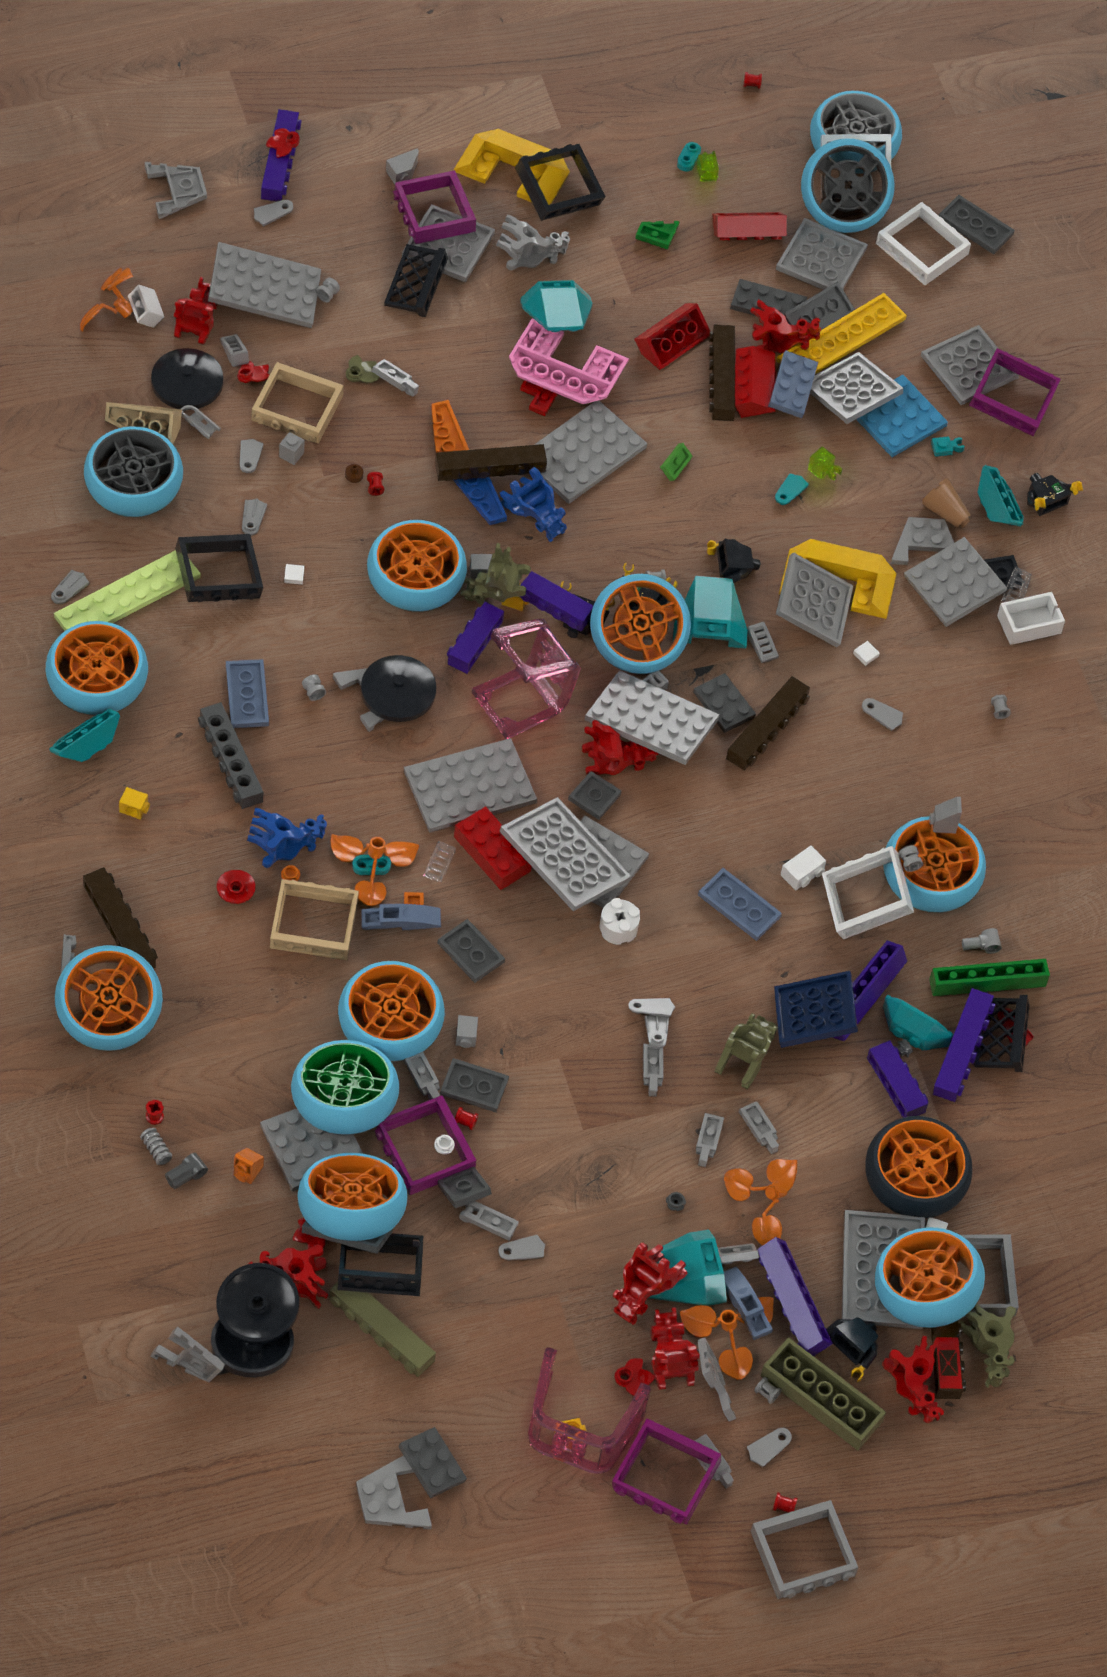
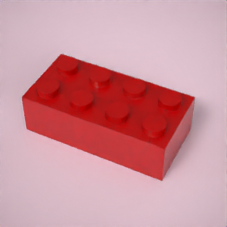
M485 806L455 825L454 838L500 890H503L530 873L532 866L500 833V828L503 825Z

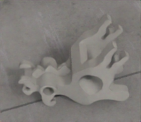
M507 214L506 222H503L501 228L511 232L517 238V241L502 233L496 246L504 249L513 258L507 261L506 268L508 270H514L521 266L534 268L545 258H549L550 263L555 264L557 263L558 253L563 255L566 253L570 241L569 232H562L561 237L559 233L552 232L549 237L543 238L527 222L519 221Z

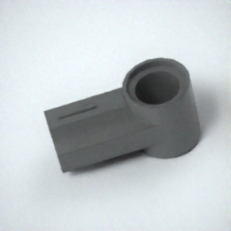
M192 1153L182 1161V1164L165 1173V1178L171 1188L177 1189L191 1179L197 1180L207 1173L208 1168L197 1153Z

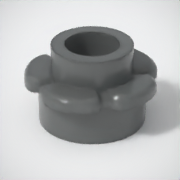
M906 1039L898 1040V1046L896 1047L899 1050V1054L902 1057L904 1055L909 1057V1054L913 1052L910 1044Z
M673 1192L666 1198L667 1207L672 1211H681L686 1204V1200L681 1193Z

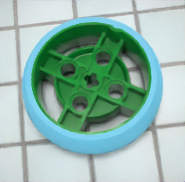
M338 1040L317 1046L300 1060L292 1077L291 1092L299 1113L316 1128L334 1134H357L376 1127L390 1115L398 1099L399 1080L391 1061L377 1048L359 1041Z

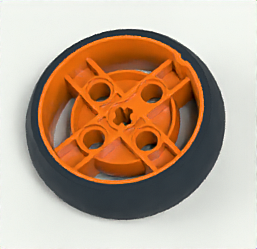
M909 1116L897 1119L883 1127L876 1134L867 1150L865 1169L867 1180L873 1193L881 1203L900 1215L925 1218L939 1216L954 1208L963 1199L971 1184L972 1159L965 1142L954 1129L933 1118ZM888 1146L892 1151L889 1162L890 1170L884 1173L880 1163V1156L882 1151ZM953 1161L958 1177L955 1185L950 1188L945 1181L948 1176V1164Z

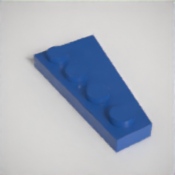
M490 477L453 480L489 525L507 521V515Z

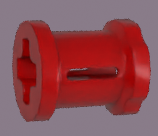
M745 72L743 87L753 86L760 89L762 74L754 75Z
M371 472L367 475V481L370 486L368 493L372 496H379L385 491L382 485L383 474L380 472Z
M152 1100L146 1104V1120L152 1125L160 1124L163 1121L164 1106L161 1101Z
M459 1107L455 1120L457 1124L469 1127V1130H473L479 1114H472Z
M777 1492L773 1511L793 1512L798 1498H788Z

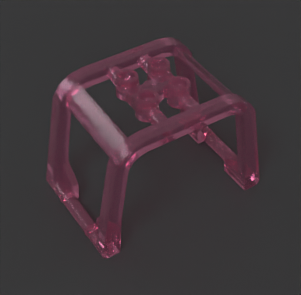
M542 618L497 628L492 631L490 637L500 650H505L516 665V668L495 679L473 687L471 692L505 739L512 738L559 714L569 703L580 674V666L569 656L551 632L550 626ZM538 630L529 658L524 663L510 646V637ZM547 637L551 640V642L554 645H550V643L547 641ZM539 660L541 661V667L536 666ZM546 676H550L552 682L558 684L562 689L560 697L545 679ZM522 678L525 683L531 682L550 707L527 719L516 722L507 717L500 719L488 701L492 698V691Z
M548 1347L544 1352L532 1408L533 1412L528 1431L529 1443L534 1450L548 1457L590 1473H605L613 1468L644 1420L651 1388L647 1384H640L630 1406L610 1436L600 1437L546 1416L542 1411L552 1381L553 1371L551 1370L557 1354V1350ZM542 1426L555 1431L552 1446L540 1441ZM588 1444L601 1448L598 1463L584 1459Z

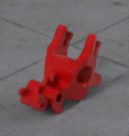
M200 277L197 289H191L189 298L179 299L175 302L176 310L174 312V317L176 318L174 337L180 338L182 332H192L199 336L198 343L202 345L205 344L214 327L213 309L216 310L218 306L217 303L208 301L210 283L203 282L204 277Z
M759 299L757 306L761 310L753 307L750 310L752 314L759 318V322L763 324V326L753 325L755 331L752 333V338L756 341L760 339L763 341L762 345L756 346L758 348L782 354L785 350L787 351L800 343L802 344L801 349L807 350L810 345V339H815L816 341L820 339L821 328L819 327V318L813 319L811 324L805 319H800L796 325H790L785 315L776 308L767 306Z
M597 720L592 721L593 727L586 726L584 728L585 733L594 738L593 741L582 745V752L588 753V756L594 759V765L585 768L586 775L590 771L596 775H617L630 765H635L634 769L640 771L644 768L645 761L653 762L656 760L657 752L632 741H622L618 732Z
M643 1242L637 1246L632 1258L623 1269L624 1288L621 1290L616 1289L613 1293V1298L619 1301L613 1311L632 1325L637 1322L636 1315H643L647 1311L648 1305L645 1303L647 1298L673 1288L678 1281L688 1274L684 1269L686 1263L682 1260L674 1267L669 1268L670 1262L663 1258L664 1254L661 1253L663 1247L660 1244L647 1251L648 1246Z
M314 1245L303 1251L287 1248L277 1257L270 1259L266 1257L270 1256L268 1251L261 1252L259 1263L271 1264L285 1271L295 1283L298 1295L309 1299L316 1308L320 1309L321 1303L317 1301L316 1295L325 1299L329 1296L327 1292L318 1286V1284L323 1286L325 1281L315 1274L316 1271L322 1270L327 1266L326 1259L320 1257L324 1252L321 1245Z
M676 1307L671 1308L672 1312L659 1313V1309H655V1325L651 1326V1340H657V1347L651 1365L659 1390L666 1389L665 1379L673 1377H686L687 1386H694L695 1371L699 1370L697 1359L700 1358V1354L697 1351L696 1345L688 1340H682L684 1325L683 1322L677 1323Z
M922 1336L920 1346L915 1345L911 1357H904L899 1350L893 1349L889 1353V1358L882 1362V1366L895 1378L897 1393L909 1399L914 1405L913 1409L911 1406L908 1408V1414L915 1416L922 1413L924 1415L923 1422L931 1423L934 1419L939 1421L940 1416L944 1415V1410L937 1407L938 1403L934 1401L935 1393L927 1392L928 1385H925L932 1374L935 1362L933 1354L938 1346L939 1339L935 1338L933 1345H930L926 1350L928 1345L926 1342L927 1336Z

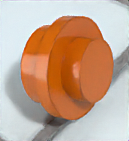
M288 865L281 871V878L299 881L300 871L296 866Z

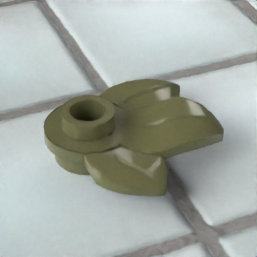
M359 355L352 357L349 360V368L346 370V378L351 382L373 383L377 381L379 376L372 372L373 366L377 364L376 361L362 362Z

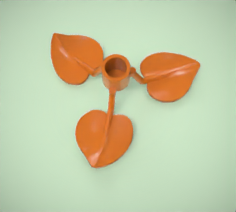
M121 267L117 269L101 286L102 291L105 289L108 291L112 290L118 297L113 303L115 307L112 308L103 303L92 307L81 320L80 329L82 332L85 325L102 308L111 310L115 314L119 312L124 318H127L133 312L131 304L116 287L123 281L133 277L128 267L123 271Z
M332 834L330 839L333 854L343 862H353L356 856L363 855L367 850L370 857L374 859L370 882L360 881L354 888V890L359 891L358 900L367 906H377L386 897L385 885L380 882H374L377 859L381 858L384 853V856H388L393 865L406 867L412 864L419 849V844L410 842H390L386 844L385 840L381 837H373L370 840V844L367 843L364 849L362 842L352 836Z
M775 1159L768 1164L766 1173L768 1180L772 1184L764 1187H752V1174L742 1168L731 1169L724 1175L726 1189L734 1200H747L750 1197V1190H764L767 1198L773 1200L762 1213V1217L755 1218L752 1223L753 1235L762 1246L775 1237L781 1238L782 1226L780 1221L773 1215L767 1216V1213L779 1202L778 1199L785 1197L793 1187L797 1174V1160Z
M758 1297L764 1308V1314L769 1323H771L774 1299L773 1297ZM704 1305L680 1311V1318L685 1329L695 1337H708L712 1333V1327H717L721 1323L722 1329L729 1331L732 1350L723 1351L719 1357L718 1362L721 1371L736 1380H742L749 1374L753 1365L752 1354L746 1347L736 1349L733 1330L737 1327V1320L745 1324L742 1317L740 1318L732 1310H724L720 1317L717 1318L715 1311L711 1307Z

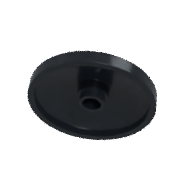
M182 348L170 351L157 360L151 373V385L154 393L163 403L177 409H181L186 405H192L199 409L217 399L223 388L224 376L220 364L214 357L201 350Z
M392 655L378 659L366 669L361 681V696L367 708L376 716L388 721L406 722L421 717L432 707L436 697V681L430 669L419 660L403 655Z
M266 1263L247 1264L234 1270L222 1282L216 1300L218 1317L224 1329L237 1340L249 1344H265L285 1335L294 1325L300 1306L298 1290L292 1278L282 1269Z
M220 1320L216 1322L212 1330L211 1350L213 1355L217 1356L225 1364L224 1369L235 1375L256 1378L273 1374L285 1366L293 1353L294 1334L292 1328L279 1339L265 1344H249L237 1340L224 1329Z

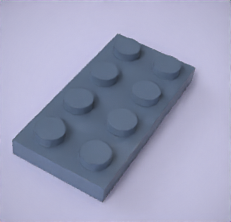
M785 350L768 406L802 418L818 362Z
M263 659L226 661L230 721L233 728L269 726Z
M724 868L698 891L699 897L756 941L782 916L779 910Z

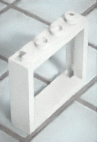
M891 134L821 135V147L838 139H857L867 143L885 142V158L891 166ZM821 174V199H825L824 194H823V191H822V180H823V177H824L822 174ZM873 192L872 196L879 201L882 192ZM862 193L856 195V198H860V202L865 201V196ZM837 194L832 195L833 202H835V199H840V196Z
M923 202L879 231L876 244L924 285H927L966 257L971 246L968 239L959 234L955 228L946 223L942 217H939ZM918 217L923 219L956 247L955 250L929 268L892 237Z
M893 846L882 848L880 851L872 854H866L862 858L848 861L844 865L833 867L831 870L822 873L836 932L843 940L914 913L900 856ZM893 862L902 900L844 921L835 883Z

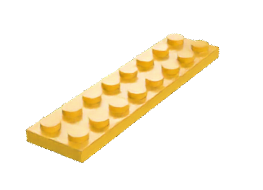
M882 293L822 329L820 339L817 341L810 339V345L807 350H802V344L800 343L787 351L818 362L815 372L817 374L906 320L907 315L885 293ZM783 353L777 356V362L779 364L781 363Z

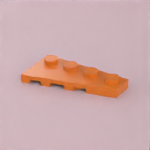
M449 400L432 403L431 413L435 453L469 450Z

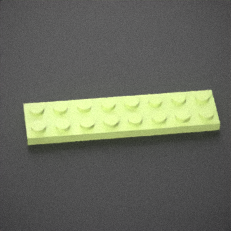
M176 550L55 612L54 618L64 631L77 624L89 621L114 623L184 587ZM189 559L195 581L201 578V573Z

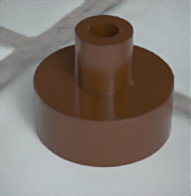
M358 464L347 466L345 478L351 483L360 482L363 479V468Z

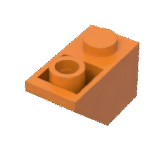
M245 1148L234 1156V1176L241 1182L252 1184L264 1166V1157L249 1148Z

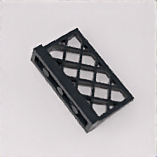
M407 244L384 305L417 312L419 316L426 317L448 260L446 249L438 248V250ZM409 251L418 253L417 256L411 259L408 257ZM429 254L434 255V258L427 263L423 258ZM421 259L424 264L415 268L412 263ZM411 265L413 270L404 274L403 268ZM427 268L428 273L420 277L418 272ZM416 274L418 279L409 283L407 277ZM404 279L407 285L398 289L396 286L397 282ZM421 283L422 289L415 292L412 287ZM410 288L412 294L404 298L401 292ZM399 294L401 300L392 302L391 298ZM416 298L415 306L407 304V301Z
M1020 995V998H993V1003L996 1004L997 1008L992 1015H988L987 1019H991L995 1025L987 1029L985 1033L982 1031L981 1036L984 1039L989 1035L994 1041L988 1046H985L983 1043H981L980 1047L976 1046L975 1068H1014L1015 1072H1023L1030 1009L1028 995ZM1009 1004L1016 1005V1009L1011 1013L1004 1009ZM1002 1011L1006 1016L997 1021L993 1016ZM1010 1019L1014 1026L1007 1030L1003 1024ZM1000 1028L1005 1033L996 1038L992 1032ZM1009 1036L1012 1042L1005 1047L1000 1041ZM998 1044L1002 1050L994 1055L990 1049ZM986 1052L992 1057L988 1061H980V1057ZM1007 1053L1010 1056V1062H1001L998 1058Z

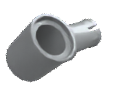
M990 928L984 930L978 937L962 939L963 951L980 948V950H985L989 954L999 952L1002 947L998 930Z

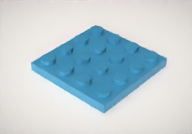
M904 375L894 379L896 383L903 387V394L856 419L891 457L931 436L948 424V421Z

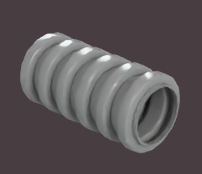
M156 1128L146 1129L140 1136L141 1140H143L144 1145H147L146 1147L150 1150L149 1152L153 1155L157 1165L166 1164L172 1158L171 1152H169L160 1134L157 1133Z

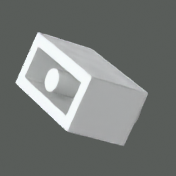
M137 285L128 295L137 323L154 328L164 318L154 289Z
M809 846L782 866L781 876L796 891L800 887H806L814 877L818 878L825 871L826 860L812 846Z

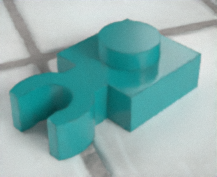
M950 437L932 438L931 445L934 456L952 455L953 451L963 452L965 446L957 445L962 444L963 439L957 437L950 441Z

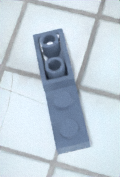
M379 904V908L361 909L363 930L402 927V930L441 927V909L438 907L416 904Z
M737 1267L724 1271L726 1293L735 1310L738 1309L753 1340L772 1333L773 1329L764 1314V1308L741 1271Z

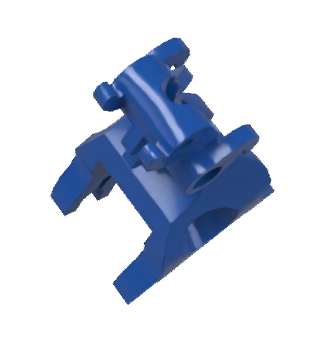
M533 467L529 470L533 480L522 477L520 482L524 484L523 487H520L516 480L511 482L510 488L513 495L504 490L500 492V496L503 498L501 504L513 514L534 517L537 520L535 523L539 532L546 531L548 541L552 542L553 538L565 533L567 529L566 524L561 520L566 512L562 507L559 509L555 508L553 488L544 480L540 471Z
M255 808L254 815L260 818H252L251 824L260 826L267 832L251 826L249 833L255 836L248 835L247 841L257 844L269 854L262 861V865L265 868H269L278 860L294 859L304 846L308 847V851H314L316 849V838L322 839L324 837L327 822L323 819L324 815L321 814L317 816L316 821L307 819L305 824L300 823L298 828L289 819L277 813H268L262 809Z

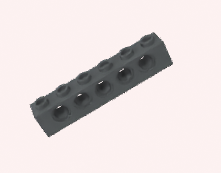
M222 702L201 708L200 717H198L199 725L201 728L204 727L206 731V740L208 743L211 742L213 746V755L215 758L218 757L220 761V770L222 773L225 772L227 776L226 782L228 787H232L234 791L233 797L235 802L240 804L241 809L263 803L264 792Z

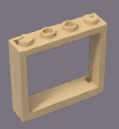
M276 362L252 408L251 420L258 422V424L272 427L275 430H281L286 433L291 432L300 438L319 444L343 397L344 385ZM276 380L331 398L316 427L262 408Z
M282 879L270 937V948L347 960L359 891L350 890V888H337L332 885H317L313 882L305 883L293 879ZM286 895L351 905L344 943L279 933Z

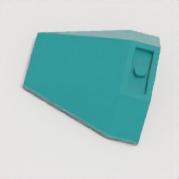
M574 280L538 281L520 298L522 309L547 331L551 332L583 330L593 307L590 295Z
M695 576L685 598L691 620L690 635L687 643L691 644L692 637L728 640V647L747 648L748 630L733 580ZM675 620L673 626V641L677 633V620Z
M709 1229L689 1232L662 1246L663 1250L661 1253L664 1254L663 1258L669 1260V1268L674 1267L682 1260L686 1263L684 1269L688 1274L678 1281L673 1288L660 1294L652 1295L649 1297L650 1299L704 1306L727 1303L724 1271L715 1237Z

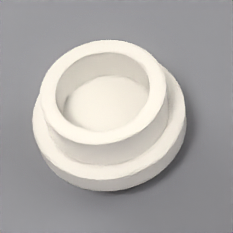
M448 1135L439 1136L434 1144L436 1151L444 1155L451 1153L455 1146L454 1140Z

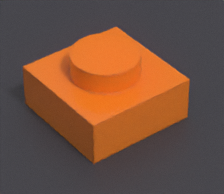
M404 892V904L424 905V893Z

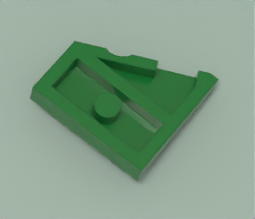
M664 221L641 222L635 239L668 250L680 221H674V224H664Z

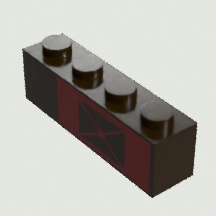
M958 1320L948 1325L931 1327L932 1345L935 1338L939 1339L938 1346L933 1354L935 1359L933 1367L936 1399H960L962 1393L966 1391V1380L962 1378V1373L965 1371V1363L961 1360L963 1342H960L959 1336L962 1334V1325L958 1323Z

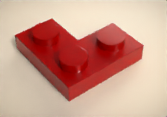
M526 380L523 381L520 387V391L534 396L529 405V410L542 416H546L558 396L557 393Z

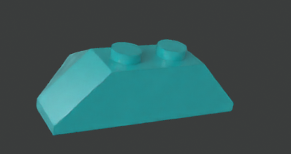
M984 465L977 493L981 504L986 510L988 519L998 523L1021 527L1024 516L1011 488L999 474L998 468Z
M107 709L104 713L97 714L58 739L50 747V752L60 757L80 762L89 760L93 754L105 749L113 741L120 714L112 709Z
M890 995L885 997L883 1004L884 1014L889 1031L896 1037L906 1039L911 1046L922 1051L950 1046L954 1034L948 1031L941 1023L901 999L891 997Z

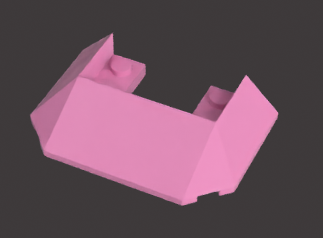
M531 319L509 355L517 377L581 404L606 399L628 363L629 358L596 345L583 369L580 370L551 358L564 336V331H547L535 319Z

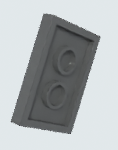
M725 673L694 688L693 693L706 709L719 714L717 724L724 733L754 719L756 716L755 711Z
M468 919L440 937L437 941V944L474 983L505 963V958Z
M453 1058L440 1090V1095L497 1113L509 1081V1076Z
M435 1427L401 1442L398 1446L430 1499L464 1483L467 1479Z

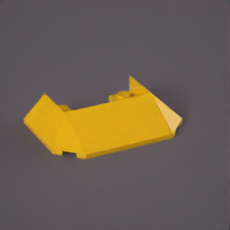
M494 129L474 135L454 170L456 173L485 184L499 160L516 166L519 159L525 155L529 157L541 151L543 153L548 152L551 149L501 129ZM563 158L530 167L548 205L553 202L570 172ZM522 183L517 191V197L532 202Z
M809 539L789 550L779 595L781 594L789 555L794 552L839 578L857 582L850 611L884 619L887 618L897 573L882 555L814 539Z

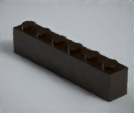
M714 324L713 331L709 332V342H712V345L709 346V356H712V359L709 360V370H712V374H709V384H712V388L709 389V398H712V402L709 403V413H712V420L734 421L736 411L735 326Z
M544 444L437 452L435 467L438 481L467 480L470 478L530 474L529 470L533 467L537 468L540 473H545L547 458Z
M791 676L728 748L726 759L744 771L748 766H753L757 756L760 753L763 754L767 749V744L777 738L780 729L784 730L789 723V719L791 717L794 718L799 712V707L808 702L810 699V687Z
M105 867L84 875L83 886L117 946L138 953L148 961L153 969L156 968L157 953L154 948L151 949L148 945L147 935L145 933L142 934L139 921L131 915V908L128 903L123 901V894L120 888L115 887L112 874L107 873Z

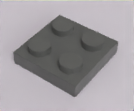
M590 771L569 795L568 800L600 820L621 796L622 791Z
M475 1167L438 1180V1187L454 1208L464 1206L492 1194L491 1188Z

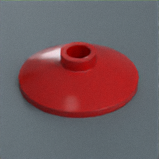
M229 870L223 873L217 881V892L228 903H244L250 900L255 893L256 884L253 877L243 870Z

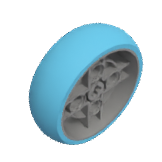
M845 91L829 97L817 108L810 124V136L815 151L821 147V135L891 134L892 160L898 152L902 141V127L895 110L882 98L863 91ZM835 118L831 127L824 129V124ZM869 142V144L877 148L885 156V143L877 147L879 142ZM851 151L830 155L835 162L841 160L859 162L864 157L859 153ZM858 168L855 170V174L864 173L862 169Z

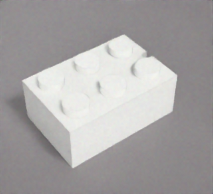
M1052 592L1000 604L997 617L1010 645L1062 633L1065 619L1060 608H1057L1058 604Z

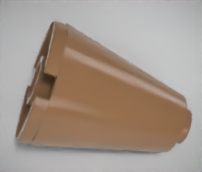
M946 478L939 483L940 486L933 488L925 496L922 504L955 527L959 528L961 526L964 528L970 522L969 518L971 515L951 481Z

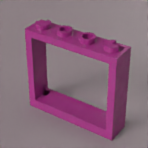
M455 170L395 183V190L392 191L394 200L398 202L399 213L403 214L404 225L408 226L409 236H412L415 244L476 232L475 215ZM449 186L462 219L419 227L406 195Z
M997 348L969 406L1034 436L1061 379ZM995 363L1050 389L1035 420L981 394Z
M442 1095L390 1115L376 1126L375 1135L384 1144V1153L387 1157L390 1156L392 1166L402 1176L409 1195L438 1185V1180L471 1167L476 1168L477 1160ZM437 1112L448 1135L454 1140V1147L462 1162L412 1181L387 1131Z
M647 1418L614 1476L612 1487L618 1495H627L633 1498L635 1503L642 1506L645 1504L651 1507L655 1513L660 1515L664 1513L670 1516V1519L679 1524L682 1522L687 1525L721 1463V1454ZM648 1436L710 1465L685 1512L624 1483Z

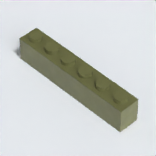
M338 1282L330 1289V1302L335 1307H340L349 1320H354L359 1324L360 1329L365 1334L369 1333L378 1346L387 1349L390 1356L396 1361L399 1360L407 1372L419 1377L435 1362L436 1352L370 1293L337 1290Z

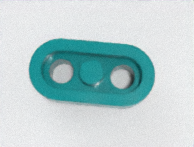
M689 142L684 146L677 161V167L681 171L688 172L694 168L701 154V146L695 142Z
M370 855L356 856L352 863L353 871L358 875H371L374 859ZM383 855L377 859L375 875L387 874L391 869V860L388 856Z

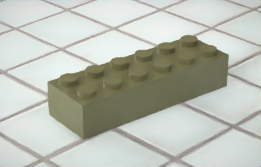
M789 1337L763 1365L760 1375L762 1378H768V1382L776 1388L782 1389L781 1392L858 1451L883 1423L886 1411Z

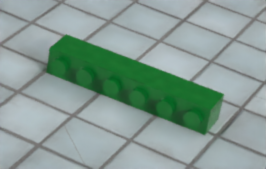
M1046 959L933 968L929 981L932 995L944 996L970 993L972 988L982 992L1046 987L1050 973Z

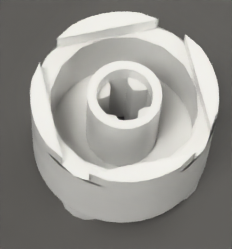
M620 898L612 899L611 902L604 906L601 913L599 927L603 938L616 945L627 941L631 942L638 932L640 910L629 901L621 900Z

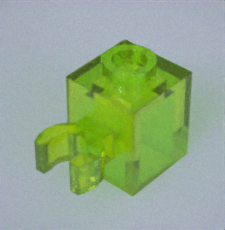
M712 151L711 154L703 152V154L698 155L696 167L700 182L716 181L718 179L719 167L715 151Z
M821 446L810 456L808 470L821 480L827 474L831 480H835L836 474L833 472L839 475L842 474V468L834 465L836 456Z

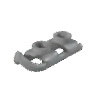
M186 405L180 409L182 410L181 416L204 437L210 439L216 430H221L218 425L196 407ZM191 409L194 410L195 413H193L191 416H188L184 413V411ZM205 419L208 424L205 425L201 421Z

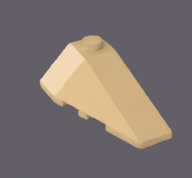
M106 402L105 421L119 428L129 426L148 428L162 434L174 444L181 427L182 410Z

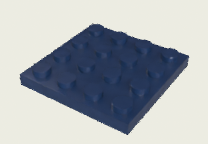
M851 971L774 986L779 1044L781 1048L858 1032Z

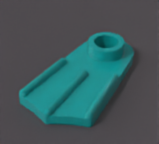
M790 473L775 494L776 502L781 505L789 504L808 487L809 483L802 476Z

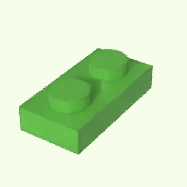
M679 443L660 468L669 481H673L693 456L684 443Z

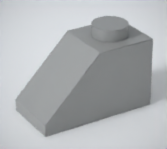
M418 149L386 161V172L394 184L412 179L418 163Z
M955 797L935 806L934 812L930 813L929 824L933 825V832L956 833L962 814L961 797Z

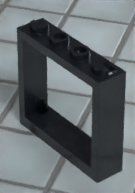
M568 144L564 148H553L544 153L541 151L529 157L525 155L519 159L515 166L541 221L599 206L606 197L580 144ZM572 156L590 194L548 205L530 167Z
M250 534L178 537L175 550L188 602L253 600L261 597L263 584ZM245 551L253 583L195 586L188 554Z
M391 1233L379 1251L381 1253L416 1255L415 1274L345 1269L347 1250H365L341 1244L337 1290L420 1296L424 1236Z

